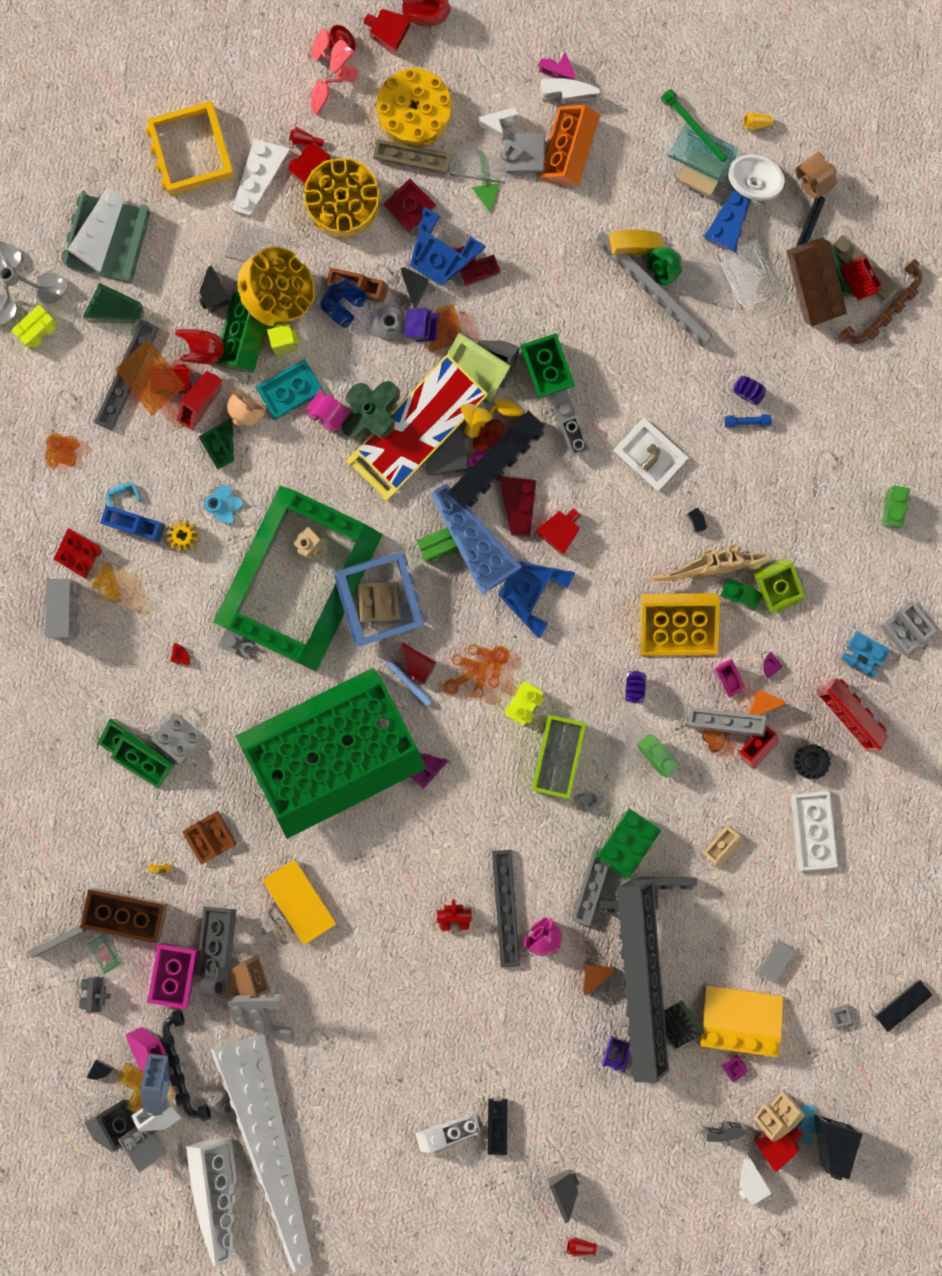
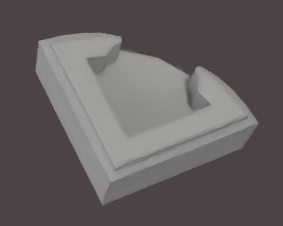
M510 141L499 157L504 161H516L522 158L526 152Z
M590 793L582 794L576 798L588 813L603 801L601 797Z

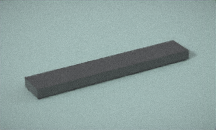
M143 320L140 321L96 417L95 424L113 431L158 333L159 327Z
M511 849L492 851L500 964L501 967L520 966Z

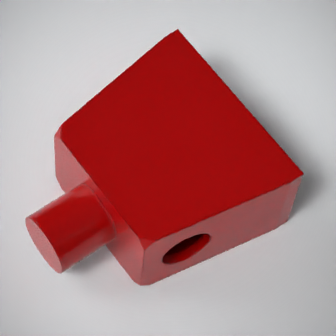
M381 9L377 17L367 13L363 22L371 27L370 38L393 55H396L411 26L409 16L386 9Z
M574 508L567 515L559 511L536 530V533L563 556L580 530L575 522L581 517V514Z
M797 1126L773 1142L763 1131L755 1135L754 1142L774 1171L777 1172L799 1152V1145L796 1141L804 1137V1134Z

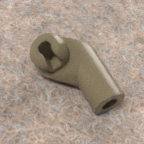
M651 444L647 448V452L651 455L641 464V467L646 472L654 466L659 458L660 448L659 446L656 447L655 444Z

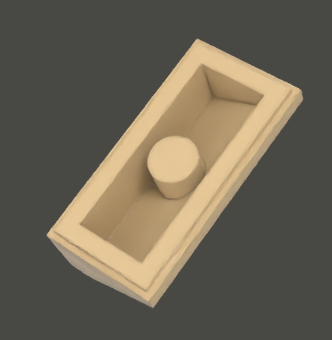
M727 825L702 854L720 869L740 847L744 839Z

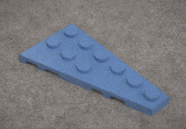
M446 483L434 490L431 496L481 594L484 595L518 572L522 566L468 507L464 510L448 495L451 488Z

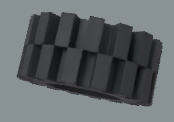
M816 744L805 745L795 754V769L804 778L818 779L829 771L828 768L831 766L829 759L831 758L828 756L827 750H824L822 746ZM810 754H814L819 758V765L815 769H809L805 764V759Z

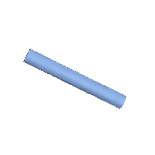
M393 660L387 665L426 706L432 702Z

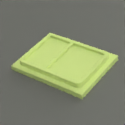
M461 333L457 335L447 354L488 393L485 399L489 402L497 393V389L511 367Z

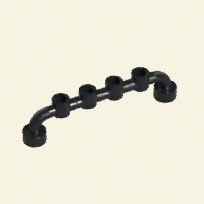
M177 1010L172 1012V1016L163 1023V1037L159 1040L163 1048H167L169 1068L172 1067L174 1075H170L171 1085L178 1087L179 1094L175 1095L177 1105H183V1109L189 1117L200 1118L203 1122L211 1119L209 1106L207 1104L198 1107V1111L192 1109L190 1095L185 1086V1077L180 1068V1059L176 1053L174 1038L170 1032L172 1024L176 1027L185 1024L183 1012Z

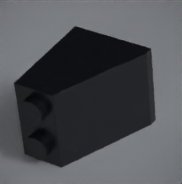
M815 1114L814 1120L820 1165L834 1179H850L863 1133L852 1125Z

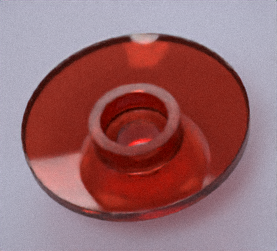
M494 419L487 422L484 427L482 426L478 437L473 439L474 449L485 451L494 446L503 434V422Z

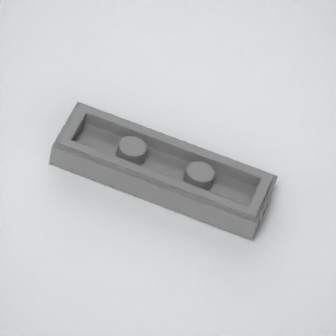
M79 925L28 951L30 958L36 957L85 932L87 929L80 928Z

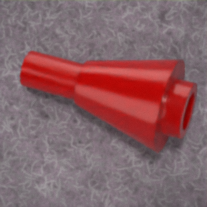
M297 126L295 130L291 129L289 140L292 141V145H306L314 141L318 146L323 147L324 139L313 137V135Z

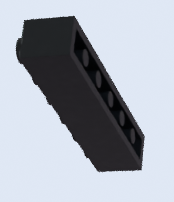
M528 410L449 490L448 495L464 510L468 506L472 508L479 500L477 497L481 493L486 494L492 487L490 484L494 480L499 481L505 474L504 470L508 466L510 468L513 467L518 461L517 457L521 453L524 455L531 448L530 444L533 440L537 442L544 435L542 431L545 425Z

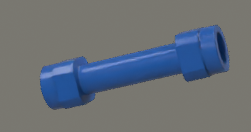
M761 414L760 417L735 418V415L725 416L724 424L725 427L735 428V425L756 424L766 427L771 426L772 418L771 414Z

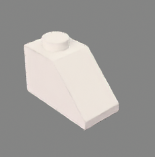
M166 1097L163 1115L143 1113L142 1108L132 1115V1118L139 1131L167 1129L180 1120L181 1116L175 1104Z
M749 1156L745 1157L739 1181L741 1188L739 1194L744 1202L749 1201L751 1206L772 1193Z

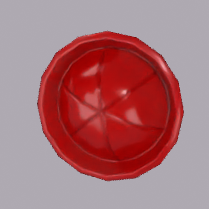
M333 25L328 33L330 38L329 48L332 50L339 40H343L355 52L356 42L352 33L342 25Z

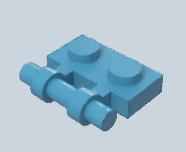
M855 631L847 646V649L853 651L851 656L844 653L841 660L847 662L848 666H854L861 670L862 674L875 678L878 671L872 668L873 665L876 664L881 667L890 649ZM859 655L868 660L866 664L857 660Z

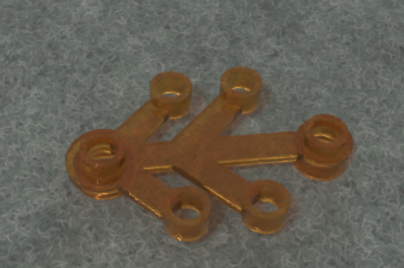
M476 644L469 645L468 653L475 656L479 654L490 657L484 662L463 658L459 654L452 657L453 665L473 667V669L456 680H447L444 684L446 693L450 695L456 694L459 691V686L478 675L476 687L472 693L475 698H481L484 695L483 686L487 668L493 664V675L489 679V685L492 688L498 687L500 684L501 667L508 662L510 657L509 651L503 646H497L490 650L478 647ZM472 646L477 648L476 653L470 652ZM498 652H502L504 654V657L502 659H498L496 657V654ZM455 657L461 658L459 664L454 663ZM493 678L498 680V684L495 686L491 684ZM450 683L455 684L454 690L448 689ZM476 689H481L482 694L480 696L475 695Z

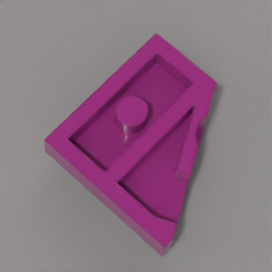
M420 753L426 769L410 778L424 789L448 763L447 759Z

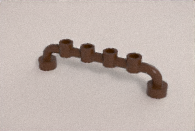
M913 259L904 268L909 275L911 273L914 274L915 280L861 336H854L855 330L848 326L839 337L844 342L848 340L854 344L864 343L868 338L873 340L880 333L877 329L881 325L886 327L893 320L891 315L894 312L898 314L905 308L904 301L907 298L912 300L919 293L917 288L922 283L923 278L922 272L918 268L920 263Z

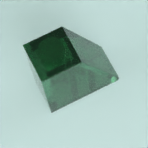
M99 283L83 318L90 323L135 324L137 319L140 320L143 316L144 306L141 302Z

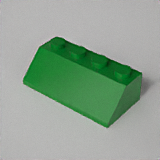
M233 292L221 335L224 352L220 360L214 365L240 372L254 373L267 325L261 323L249 313L241 302L239 292Z

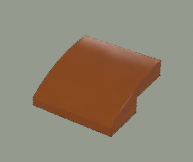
M219 811L212 813L182 831L201 865L237 844Z

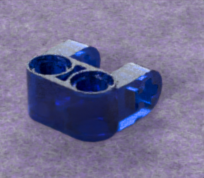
M341 278L333 283L320 302L323 312L344 328H348L354 320L352 313L343 306L346 300L356 307H362L367 300V295L347 278Z

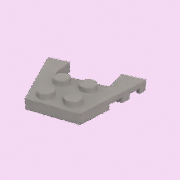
M267 994L260 995L259 998H252L251 995L229 997L227 1003L235 1025L293 1044L295 1036L292 1028L273 1025L268 1009L283 1010L285 1004L281 994H275L271 998H267Z

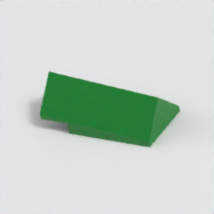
M114 718L108 721L97 743L112 752L110 759L158 789L175 765L173 761Z

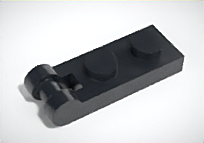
M488 1098V1155H507L508 1099L494 1100V1098ZM494 1108H502V1114H494Z

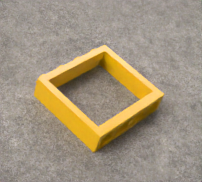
M212 100L146 119L148 126L145 129L148 138L152 137L153 144H150L152 153L158 157V162H155L158 173H162L164 178L161 180L163 190H167L170 196L235 177ZM208 113L224 168L171 183L156 127Z

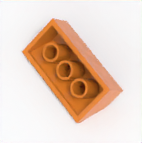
M587 105L559 106L545 151V172H539L538 178L564 186L580 185L598 125L599 113Z

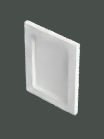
M644 417L613 450L615 454L657 492L689 458ZM651 444H655L656 447L659 446L660 448L659 458L654 466L646 472L641 467V464L651 455L647 452V448Z

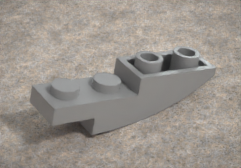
M567 389L548 395L551 408L572 457L590 451Z

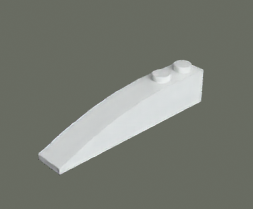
M232 1138L202 1141L186 1146L194 1203L213 1266L231 1261L233 1234L231 1233V1225L234 1223L232 1203H235L233 1187L237 1178Z

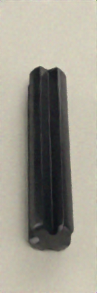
M824 197L815 198L796 246L809 242L825 203Z

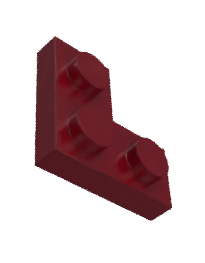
M464 246L456 248L454 250L461 253ZM493 254L477 261L474 258L460 270V274L466 287L501 274V271Z

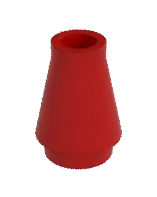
M577 1237L568 1239V1255H572V1257L596 1255V1243H591Z

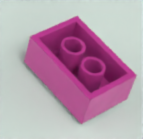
M162 942L157 944L147 1003L181 1009L189 1007L197 965L198 948Z

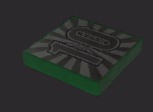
M682 1000L664 1009L666 1036L676 1049L704 1034L705 1031Z

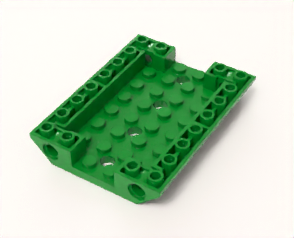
M374 667L235 735L286 839L426 769L413 738L384 682ZM382 718L388 721V726L383 729L377 726V721ZM345 736H351L353 743L350 746H345L342 743V739ZM309 754H317L318 761L313 764L307 761ZM275 771L283 773V778L280 781L272 779V774Z

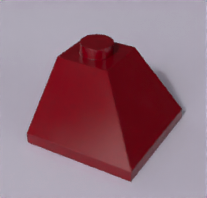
M403 642L401 648L408 674L411 675L410 679L419 685L421 682L425 684L437 663Z

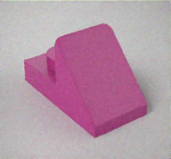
M564 52L559 64H556V61L550 58H541L538 66L539 72L554 78L575 80V73L566 52Z
M732 659L714 668L713 673L720 680L729 698L746 688Z

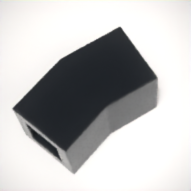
M698 507L687 514L692 523L694 533L707 529L705 518Z

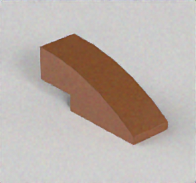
M330 268L325 283L326 287L380 303H384L389 287L383 280L335 268Z

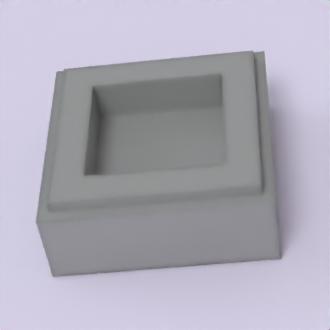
M848 1004L828 1009L834 1029L854 1024Z

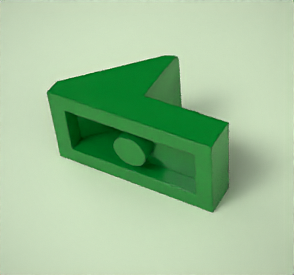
M727 578L720 596L755 611L762 594L748 584L743 585Z

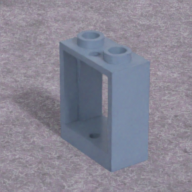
M148 1054L140 1088L143 1113L163 1115L170 1083L168 1056Z

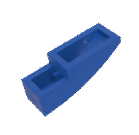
M105 506L100 522L102 525L159 543L165 524L110 506Z

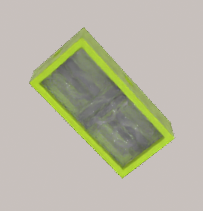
M548 715L531 787L532 791L570 799L587 723Z

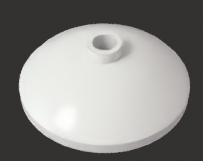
M750 154L736 158L728 172L732 186L741 195L753 200L775 198L782 191L785 182L781 169L773 161L759 155Z

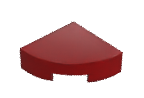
M174 643L170 662L190 665L189 653L183 646Z

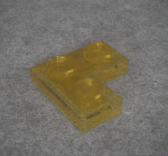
M125 1063L117 1082L134 1090L126 1108L137 1113L143 1108L140 1088L144 1071H140L139 1068Z

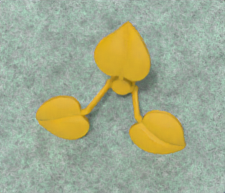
M508 399L495 400V406L490 412L473 404H463L461 411L467 421L464 433L469 437H478L481 426L484 427L485 423L492 419V414L496 410L506 416H521L525 414V411L518 404Z

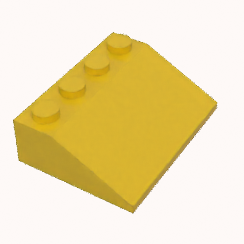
M718 593L641 594V656L718 655L720 616Z
M706 985L700 1024L705 1032L699 1036V1045L778 1057L781 1041L783 996Z

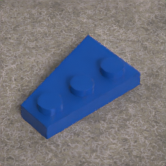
M733 190L704 235L705 240L736 253L738 239L741 238L742 234L741 228L743 221L746 220L751 199Z

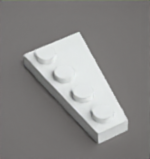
M257 139L253 140L233 205V212L250 217L253 215L265 191L271 185L274 176L280 170L285 158L289 155V148Z

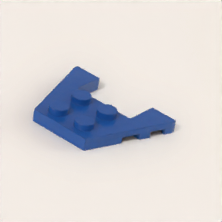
M424 207L423 219L419 226V235L417 242H415L410 266L440 286H443L480 254L486 246L470 236L461 253L457 252L431 235L440 216Z
M518 562L522 568L506 579L498 596L540 639L548 623L531 614L549 579L568 588L575 572Z

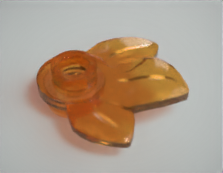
M58 433L51 434L46 441L48 450L45 458L48 465L52 469L57 467L60 462L68 466H74L76 463L74 450L80 447L78 440L73 436L63 437ZM55 440H59L60 444L58 446L53 445Z

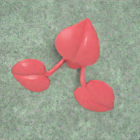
M323 28L320 29L311 49L312 58L318 61L323 55V57L330 60V71L335 73L338 79H325L324 82L318 80L311 92V107L317 116H319L320 110L328 99V83H343V80L354 83L358 77V69L345 64L355 53L345 41L339 40L335 44L331 57L326 54L325 51L329 47L330 38L328 32Z

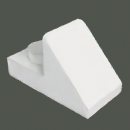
M516 108L479 117V126L498 138L503 139L501 125L508 126L517 121Z

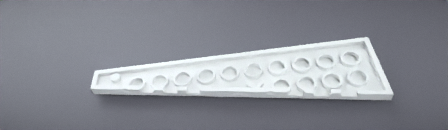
M259 1034L212 1048L210 1051L218 1072L222 1075L223 1086L228 1091L231 1100L229 1101L230 1105L235 1110L236 1121L242 1132V1137L259 1183L264 1188V1196L266 1202H269L271 1207V1215L278 1226V1234L283 1242L293 1272H298L311 1267L313 1264L265 1035Z

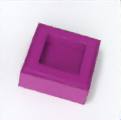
M737 1054L721 1065L732 1082H735L749 1072Z

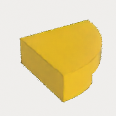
M168 864L149 865L150 873H169L172 870V865Z

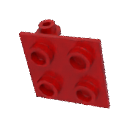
M68 528L53 560L86 579L96 557L100 556L103 550L99 545Z

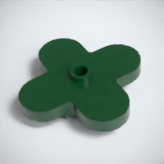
M391 381L382 382L374 390L364 383H357L352 386L348 392L347 400L353 411L342 424L343 433L351 439H358L367 431H371V433L379 438L388 436L395 427V419L391 415V409H393V406L400 397L398 386Z

